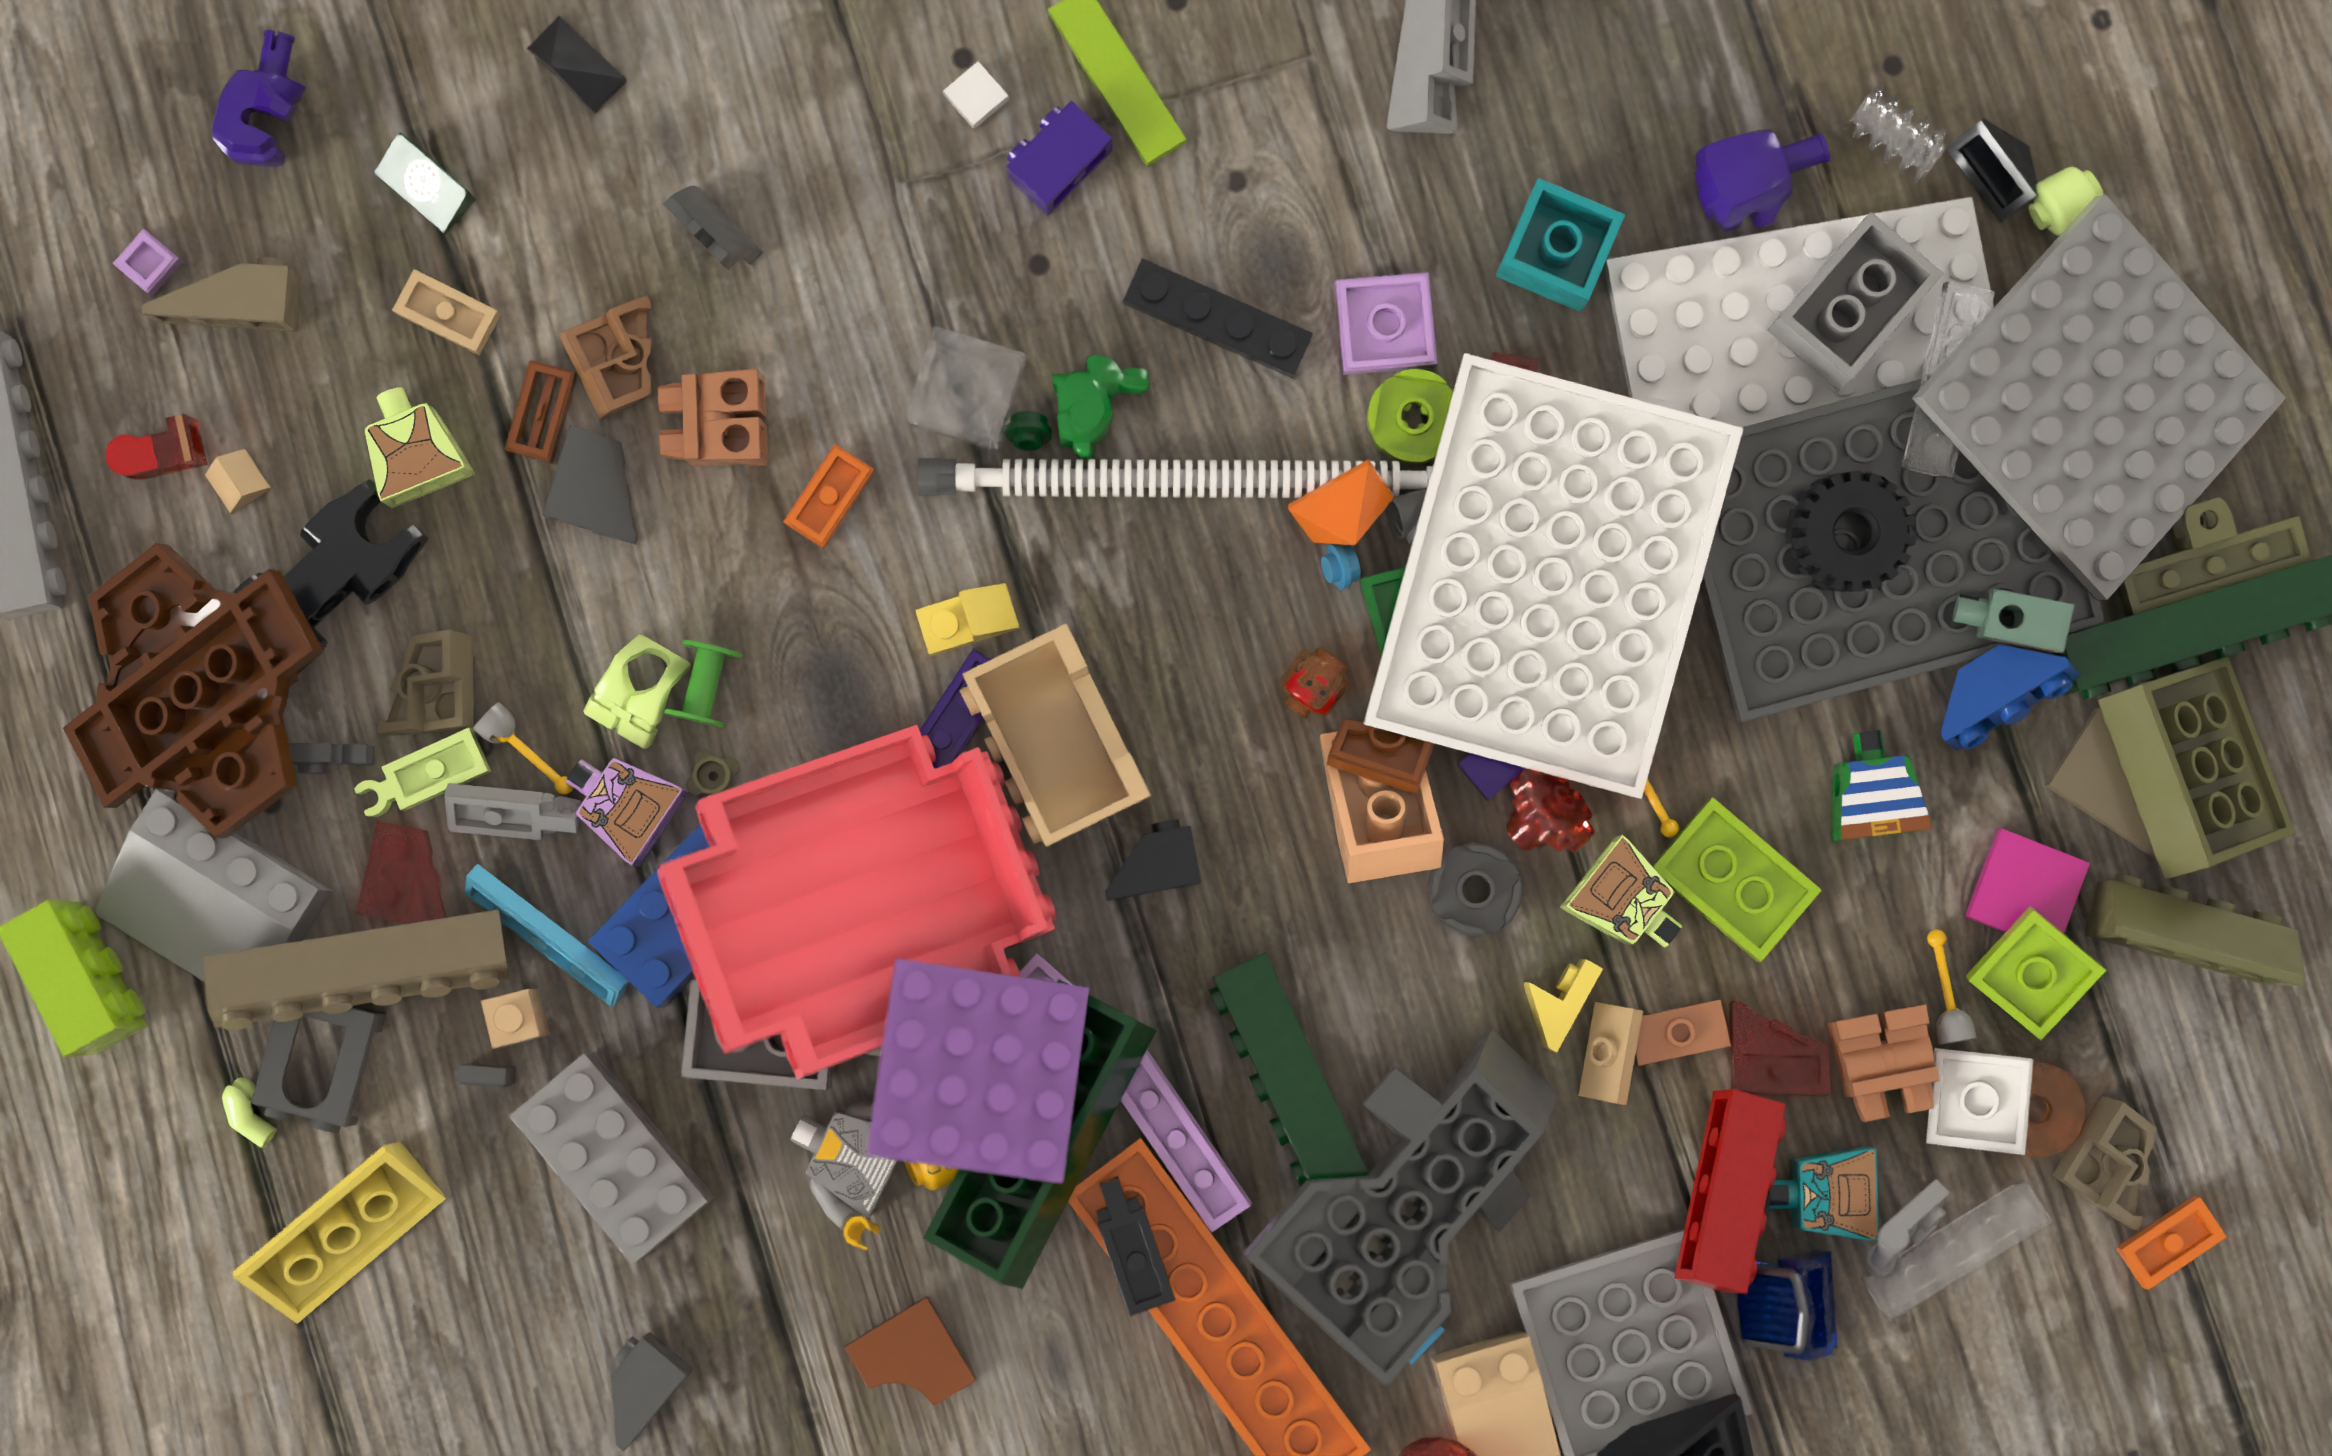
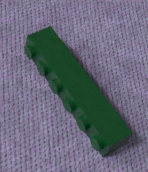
M2329 555L2069 634L2064 652L2052 654L2066 657L2081 675V677L2072 681L2073 686L2065 695L2081 691L2083 700L2111 692L2109 682L2124 677L2128 686L2156 678L2154 668L2170 664L2172 672H2177L2200 665L2201 662L2198 655L2214 650L2217 659L2246 651L2243 641L2259 637L2261 644L2265 645L2290 637L2288 628L2304 623L2306 632L2331 625L2332 556Z
M1262 953L1213 976L1212 978L1216 986L1208 990L1220 1016L1229 1012L1236 1030L1228 1034L1240 1059L1247 1056L1251 1059L1257 1073L1249 1076V1079L1260 1102L1262 1103L1269 1099L1277 1117L1269 1121L1280 1145L1284 1146L1290 1143L1296 1155L1297 1161L1290 1163V1167L1299 1186L1301 1187L1307 1180L1367 1176L1369 1172L1266 953Z

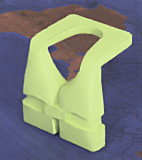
M639 634L615 655L583 711L586 716L608 729L617 728V733L642 749H648L652 746L658 732L656 725L662 720L672 687L689 672L691 664L653 640ZM643 654H653L662 658L666 662L667 668L658 684L646 690L635 691L628 674V662Z

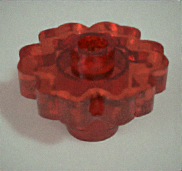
M1524 768L1510 782V786L1516 794L1512 798L1515 809L1511 812V819L1507 821L1506 828L1511 839L1522 849L1531 851L1535 847L1542 848L1547 844L1559 852L1565 848L1571 852H1576L1594 835L1595 831L1589 822L1592 818V813L1586 805L1583 796L1578 791L1570 789L1567 779Z

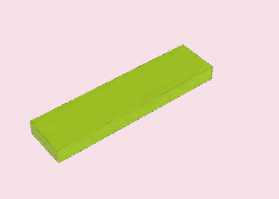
M1062 0L1048 9V15L1146 167L1151 166L1186 144V137L1097 0Z

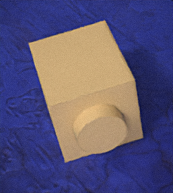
M539 988L525 989L481 1001L492 1049L507 1047L550 1035Z

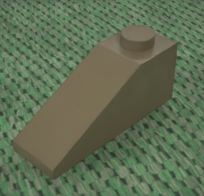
M260 257L257 259V264L240 263L146 302L142 305V314L159 324L297 331L301 276L292 268L286 266L287 262L285 260Z

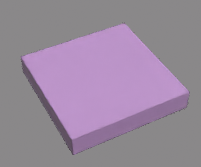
M1429 272L1335 281L1343 375L1434 368L1437 366Z

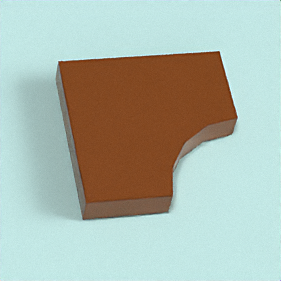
M1342 719L1326 765L1417 795L1435 743L1364 725V721Z
M928 1296L844 1347L868 1389L884 1383L906 1384L921 1391L935 1406L976 1381L974 1373Z

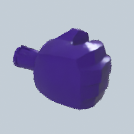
M264 30V41L258 70H237L231 76L219 97L212 132L215 143L234 162L238 164L277 167L284 165L286 156L275 146L276 139L249 125L250 114L259 112L289 122L306 88L302 84L287 78L295 37L279 31L278 35H275L274 30Z
M1763 129L1736 135L1706 145L1695 155V182L1702 209L1707 219L1715 220L1723 231L1738 228L1748 215L1755 227H1763L1774 223L1783 203L1792 195L1791 173L1823 162H1830V152L1824 135L1820 132L1815 136L1782 147L1771 129Z

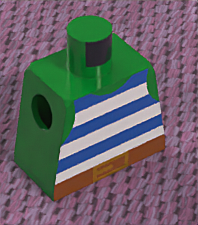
M1881 730L1852 734L1856 761L1834 765L1832 770L1831 842L1932 829L1910 757L1903 755L1885 758Z

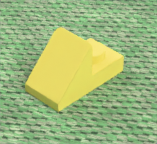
M1006 583L962 590L958 592V597L915 610L930 657L1020 629Z
M1579 959L1576 966L1569 963L1556 985V988L1562 991L1559 998L1532 983L1524 982V988L1543 1048L1551 1052H1558L1603 968L1587 959Z

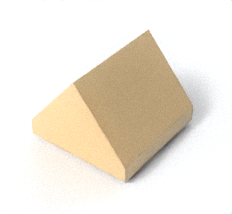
M246 449L216 457L205 474L230 514H234L272 489Z

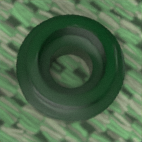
M1021 411L1011 415L1010 423L1005 427V438L1014 443V446L1020 450L1033 451L1040 449L1043 444L1051 440L1052 429L1048 426V419L1045 415L1038 412Z

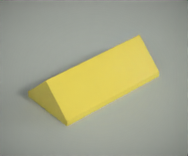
M401 1141L384 1145L234 1270L232 1274L234 1279L298 1324L446 1198Z

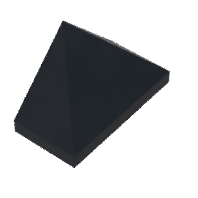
M560 16L527 48L539 62L594 113L627 82V79Z
M1985 118L1946 147L2000 222L2007 219L2038 195L2036 191L2037 178L2029 146Z

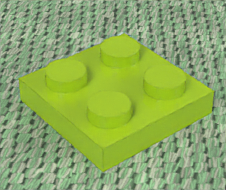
M2029 906L1967 973L1966 978L2038 1039L2042 1040L2107 970L2044 916Z

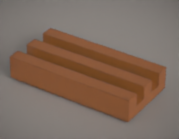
M529 360L504 449L506 452L524 455L527 458L539 459L553 464L578 375L576 372ZM541 373L546 375V379L526 446L520 444L538 377ZM557 378H560L562 382L543 450L538 449Z

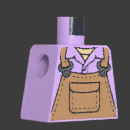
M615 758L609 762L603 772L581 759L574 766L566 780L568 785L586 796L576 815L622 859L636 867L641 866L690 793L680 786Z

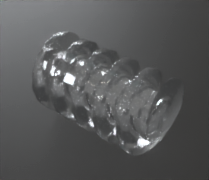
M1878 84L1865 97L1845 127L1852 123L1856 124L1852 137L1854 141L1869 133L1871 138L1867 150L1870 152L1883 144L1886 145L1883 157L1884 162L1887 163L1900 155L1902 157L1898 169L1900 173L1905 172L1912 166H1916L1917 170L1913 182L1918 184L1931 170L1949 143L1943 144L1946 129L1939 127L1931 134H1928L1931 118L1925 116L1916 123H1912L1915 107L1910 105L1901 112H1896L1900 97L1893 95L1882 102L1881 99L1885 86Z

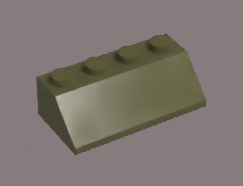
M2116 874L2115 880L2097 882L2084 936L2267 986H2303L2305 973L2299 932L2296 929L2282 926V917L2254 911L2253 917L2244 916L2236 913L2237 905L2215 899H2208L2206 905L2189 901L2190 892L2177 888L2162 886L2161 892L2143 888L2145 880L2129 875Z

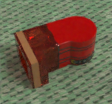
M180 414L166 418L168 431L140 438L132 435L117 436L107 446L105 451L106 462L113 472L134 480H144L207 465L198 420L186 414Z

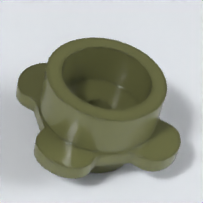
M708 750L699 751L694 756L696 765L692 771V778L687 781V789L695 796L701 794L714 795L731 789L733 777L740 771L739 762L733 757L725 759L715 757ZM711 772L718 774V778L715 781H711L709 778Z

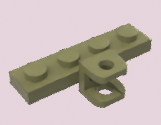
M2220 497L2209 500L2198 499L2192 505L2186 507L2184 514L2170 529L2175 550L2179 551L2140 562L2119 586L2126 614L2135 615L2310 562L2312 559L2300 516L2287 517L2237 533L2231 510L2224 499Z

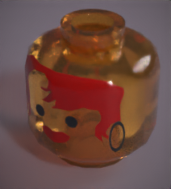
M1320 646L1315 651L1310 649L1301 650L1280 678V686L1288 695L1283 703L1305 719L1311 712L1318 716H1327L1350 686V680L1345 674L1349 667Z

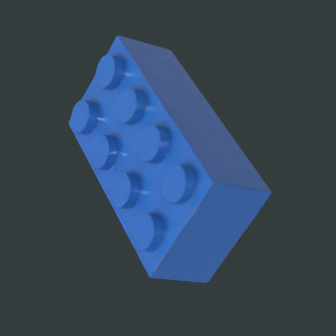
M701 824L695 828L662 864L710 848ZM657 868L587 942L656 1008L666 1007L695 975L681 941L674 916L664 895Z

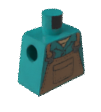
M1855 1146L1791 1159L1790 1180L1774 1181L1772 1188L1767 1193L1766 1208L1791 1209L1792 1226L1801 1230L1878 1241L1876 1148Z

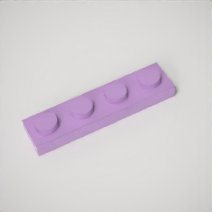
M1146 1050L1121 1102L1212 1233L1250 1207L1252 1201L1149 1051Z

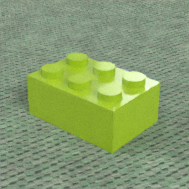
M46 900L0 926V938L63 1057L97 1055L146 1028L147 1025L142 1017L145 1014V1008L137 993L132 989L128 990L119 974L123 971L120 959L110 947L105 948L97 931L101 929V926L93 910L87 905L83 906L81 902Z

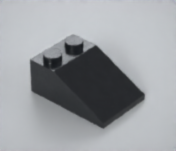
M1733 1393L1631 1426L1615 1440L1608 1443L1596 1456H1754L1741 1397Z

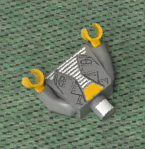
M874 1100L854 1102L845 1111H836L828 1127L803 1115L790 1139L791 1142L814 1153L805 1172L811 1177L810 1189L826 1216L844 1232L845 1240L862 1250L868 1249L861 1241L863 1231L867 1228L876 1234L880 1232L879 1225L863 1218L862 1215L867 1218L873 1215L899 1162L898 1160L866 1156Z

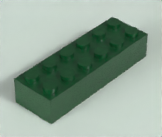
M1058 979V981H1057V983L1068 984V983H1066V982H1064V981H1061V980H1059V979ZM1088 994L1063 1183L1059 1184L959 1169L923 1239L996 1282L1023 1289L1157 1030Z

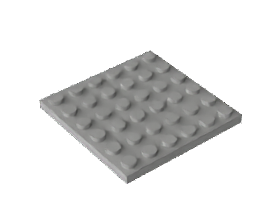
M2103 194L2096 196L1912 399L2097 600H2108L2184 514L2186 507L2195 502L2286 397L2108 196Z

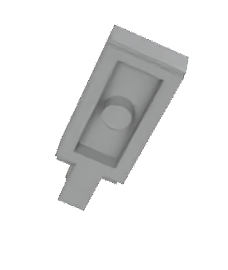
M448 783L444 793L447 826L450 832L542 840L544 834H553L556 831L577 833L581 821L576 815L581 805V800L562 796L555 798L554 795L549 793L543 794V792Z

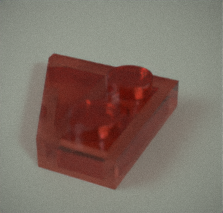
M377 820L356 914L404 924L448 918L446 917L440 893L442 886L439 874L434 868L432 860L433 850L428 831Z
M1741 1001L1729 1003L1731 1089L1753 1095L1827 1097L1831 1094L1829 1046L1809 1036H1801L1795 1033L1790 1026L1776 1019L1770 1020L1747 1008V1004Z

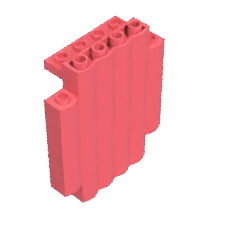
M914 725L719 792L698 801L695 808L710 848L661 864L657 873L724 1054L780 1034L788 1060L798 1080L882 1048L894 961L896 958L1021 977L1015 961L1011 957L1007 959L1004 950L1042 937L1055 930L1053 921L1056 920V911L1049 895L1046 893L1042 895L1036 879L1039 876L1037 860L1030 849L1025 850L1019 835V832H1022L1020 816L1013 805L1008 806L1002 788L1005 787L1003 772L998 762H991L987 751L981 753L979 747L961 753L952 763L934 769L932 763L936 761V755L929 737L927 735L921 736L918 726Z

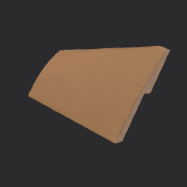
M648 295L614 307L605 315L566 329L559 335L599 420L621 412L651 395V374L647 369V358L651 354V338H647V312L651 309V301Z

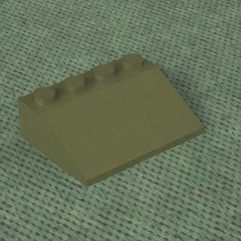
M2228 656L2098 700L2103 713L2104 723L2112 737L2120 759L2121 768L2127 777L2137 804V811L2143 820L2154 849L2155 859L2160 865L2165 880L2214 866L2296 834Z

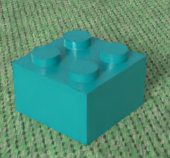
M1538 178L1495 276L1582 312L1592 295L1625 214Z

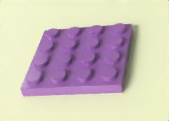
M896 958L892 974L866 1156L1059 1184L1063 1183L1089 988Z

